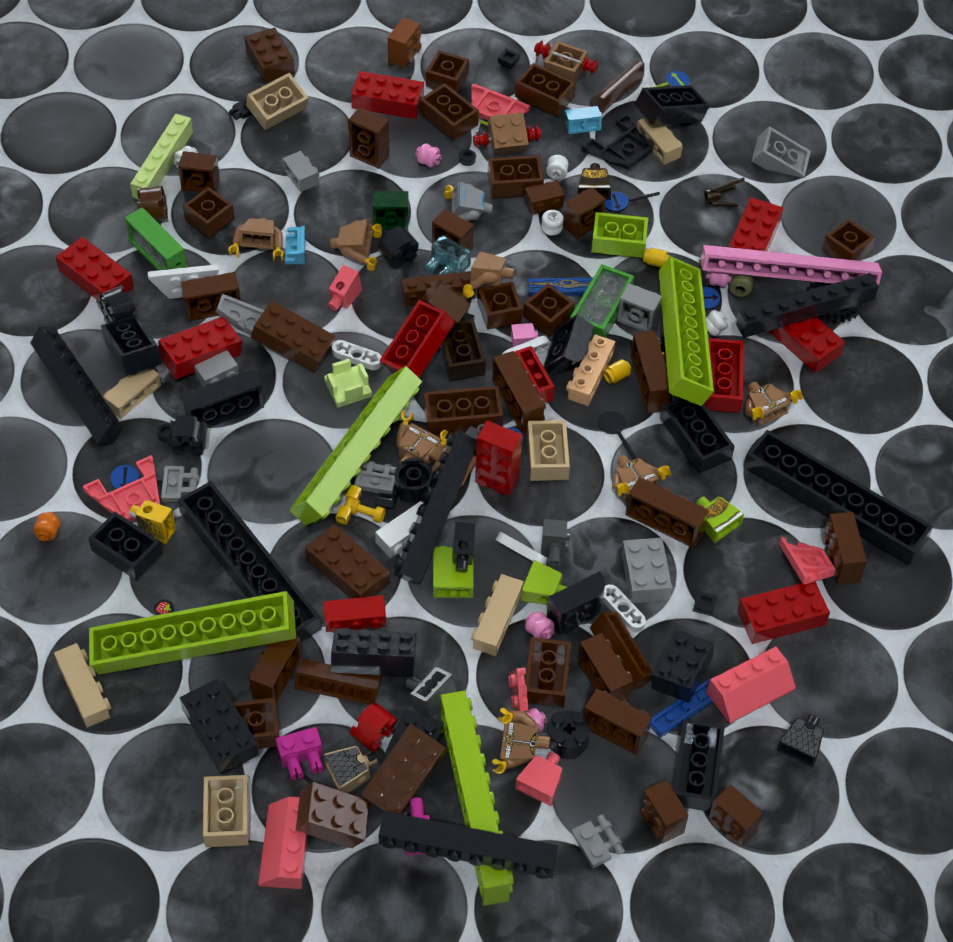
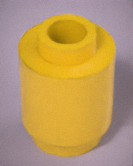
M646 248L643 262L647 263V265L661 268L670 255H667L665 250Z
M621 359L607 366L606 370L603 371V376L609 384L617 383L630 376L631 366L627 361Z

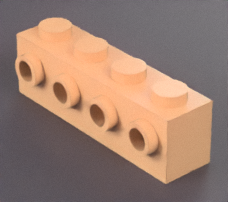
M594 335L592 341L589 342L587 354L579 361L580 366L575 368L573 380H569L566 387L568 400L589 406L603 377V371L606 370L615 349V341L598 335Z

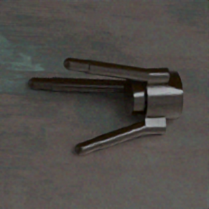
M743 177L704 190L706 203H711L712 206H738V203L720 202L718 200L721 199L720 192L735 188L736 185L734 184L744 181L745 178Z

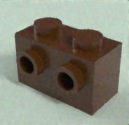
M558 180L526 187L524 201L530 213L535 214L564 207L565 195Z

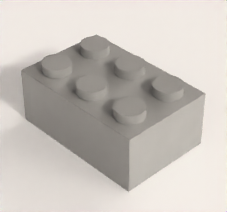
M662 537L623 541L621 555L630 601L632 603L670 600L672 584Z

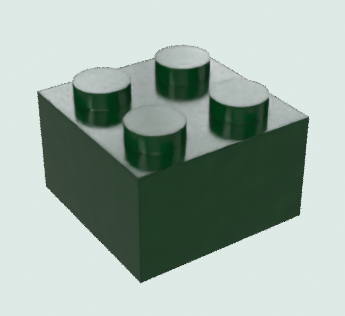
M373 191V226L380 224L382 230H391L401 226L403 229L405 227L408 230L409 191Z

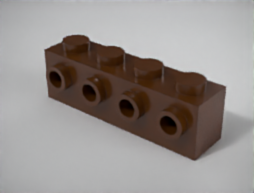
M471 271L402 279L404 306H415L419 300L425 302L421 298L433 281L439 282L440 280L446 282L453 287L452 292L455 290L463 294V287L466 284L471 285ZM473 289V291H474L475 294H474L472 297H470L469 299H475V298H476V290H475V289Z

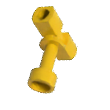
M350 485L345 496L346 503L340 506L336 514V521L347 525L351 515H356L360 512L372 516L373 521L382 523L386 509L379 506L373 509L361 505L359 500L362 494L361 488Z

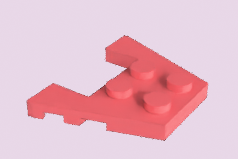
M152 455L136 462V466L143 476L142 478L107 493L99 479L83 485L85 493L111 514L117 512L130 522L136 520V518L129 515L130 508L133 505L141 507L144 501L147 500L160 504Z

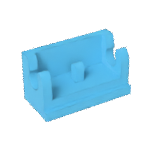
M598 106L565 110V117L567 119L565 125L568 134L601 130L602 115Z
M305 226L287 228V232H294L295 234H286L285 265L305 264Z

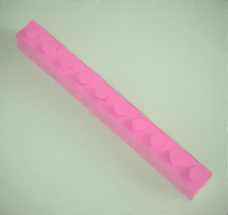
M703 245L700 259L702 270L832 284L871 273L879 286L882 275L879 264L875 262Z

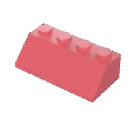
M774 647L710 679L706 693L730 724L794 691L796 687L788 661L779 649Z
M287 797L268 806L258 882L260 887L302 889L308 834L296 831L300 797Z

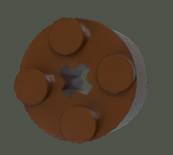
M163 186L138 188L137 196L140 199L137 202L138 209H145L157 222L167 220L168 208L165 204L166 196Z

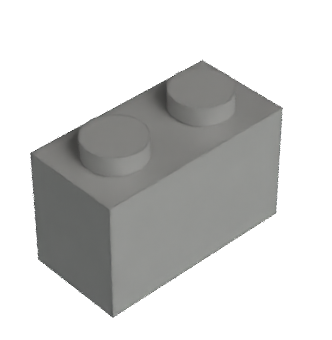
M301 151L283 158V171L300 192L318 185V169L311 165L309 158L304 156Z
M227 350L194 365L196 378L202 386L239 374L238 365Z

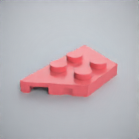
M472 84L471 104L479 110L480 118L489 121L490 116L522 112L525 114L530 111L529 104L477 84Z
M780 537L779 545L803 584L834 576L836 569L823 548L810 546L802 542H798L796 546L787 543V538Z
M517 668L509 672L508 676L509 688H512L513 694L511 696L512 709L515 708V711H528L527 685H525L524 674H526L525 668Z

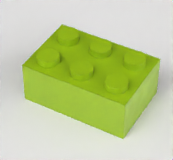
M596 212L591 253L644 258L648 218Z

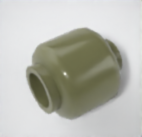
M733 274L729 284L731 293L737 297L748 296L754 284L752 275Z

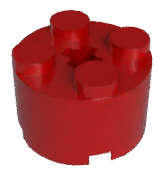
M375 702L374 705L370 704L357 719L358 726H352L350 735L369 751L375 753L381 747V741L385 736L389 738L396 729L394 725L397 719Z

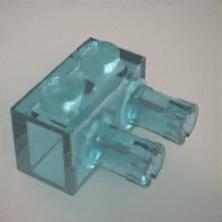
M441 235L431 246L432 258L424 265V269L432 274L439 265H442L444 269L438 275L464 272L471 265V251Z

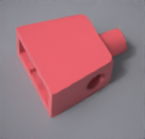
M345 265L341 267L329 287L331 300L328 303V307L331 310L337 311L339 306L345 309L349 308L361 293L362 285L358 271Z
M549 752L546 759L535 756L517 777L515 789L552 806L563 770L562 767L557 765L560 760L559 755Z

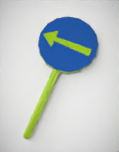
M673 71L666 75V83L653 87L689 85L690 79L685 73Z

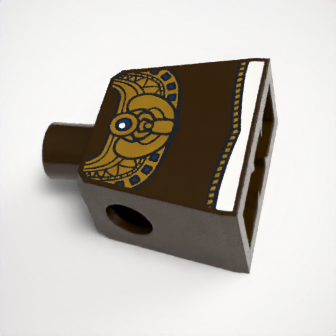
M592 163L590 168L582 169L578 184V195L582 191L593 187L606 200H611V184L608 170L600 168L598 163Z

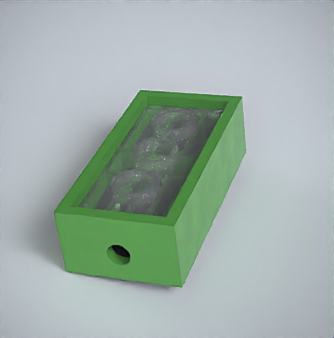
M140 208L125 217L129 242L158 271L187 268L184 248L145 209Z
M601 264L571 318L577 314L594 325L593 337L598 335L606 338L618 318L620 297L629 283L634 285V276Z

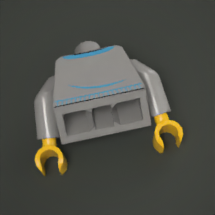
M458 181L454 188L451 185L445 187L444 197L446 199L452 198V213L467 221H476L482 213H491L492 204L484 202V192L473 187L471 184Z

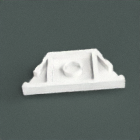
M216 264L148 272V278L169 299L182 298L181 282L215 276L219 272V267Z

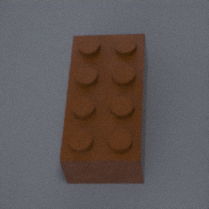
M273 300L270 301L255 323L251 334L252 339L313 373L317 371L330 351L336 337L334 334Z
M655 330L633 333L630 357L647 414L662 412V406L672 402L673 399L672 394L669 393L667 366L665 365L666 357L665 353L661 352L660 337L657 338Z
M514 351L493 357L492 381L495 386L499 387L500 396L519 431L525 435L527 434L528 421L545 420V401L543 398L540 399L536 385L531 383L528 371L524 370L521 358L517 357Z
M498 386L424 392L423 406L427 431L433 435H440L443 430L448 431V434H453L457 431L465 433L470 426L477 429L480 424H485L486 421L503 427V411Z
M639 477L628 494L625 515L695 549L705 532L709 510L688 501L685 497H680L670 492L666 488H661L651 481Z
M335 524L305 547L306 560L350 599L376 596L390 584L389 570Z
M410 723L361 795L383 811L404 815L410 807V800L417 797L449 749Z

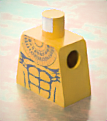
M148 500L144 501L141 507L133 505L130 508L129 515L136 518L138 527L160 540V542L167 544L176 531L171 508Z

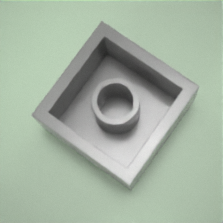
M629 283L620 297L617 321L643 332L652 331L659 320L662 296Z

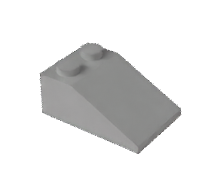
M769 126L757 138L752 162L765 170L803 178L811 151Z

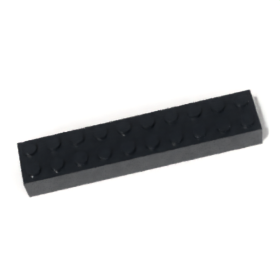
M769 430L764 432L746 455L744 468L825 516L829 517L830 514L853 512L861 537L908 565L911 564L930 537L934 527L931 524Z
M212 481L178 499L181 515L246 598L287 591L294 601L296 637L300 638V642L321 630L320 616Z

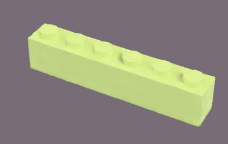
M179 114L174 115L130 183L133 198L138 199V188L159 186L174 163L175 152L180 151L185 146L193 133L191 118Z

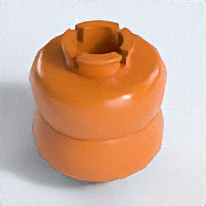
M41 513L37 517L33 533L41 541L53 540L61 526V521L55 513Z

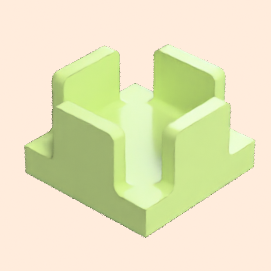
M350 359L333 363L332 373L324 376V381L337 408L372 397L368 375L362 363L351 367Z

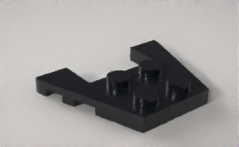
M625 113L616 120V126L625 131L624 134L606 147L591 138L582 145L581 151L629 169L653 152L651 143L643 133L639 132L635 122L630 120L629 114Z

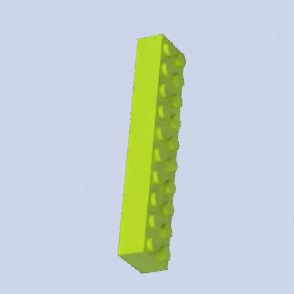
M670 256L659 270L669 393L702 406L714 392L701 269Z
M407 366L387 377L289 509L305 526L312 522L316 523L320 518L325 519L331 512L329 508L340 500V493L350 486L351 478L361 471L360 466L362 463L364 464L369 460L372 449L375 450L380 445V438L390 431L391 428L389 426L391 423L399 419V412L409 405L410 397H413L419 391L418 386L422 381Z
M284 591L89 628V666L100 675L296 639L294 601L288 592Z
M465 690L441 694L440 716L442 722H444V734L449 749L465 827L503 834L502 830L499 831L498 829L499 815L497 811H494L493 804H495L493 791H489L490 777L489 773L485 772L484 766H486L484 753L480 752L481 739L479 734L476 735L477 723L475 716H472L471 710H473L471 698H467ZM486 865L474 866L483 906L509 901V895L513 893L512 884L514 881L512 871L506 869L495 870L491 866Z

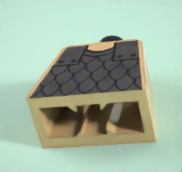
M357 746L324 754L325 765L337 789L345 793L351 792L370 779L369 767L378 763L373 751L362 756Z

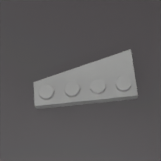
M222 294L216 309V313L250 335L255 323L264 312L260 308Z

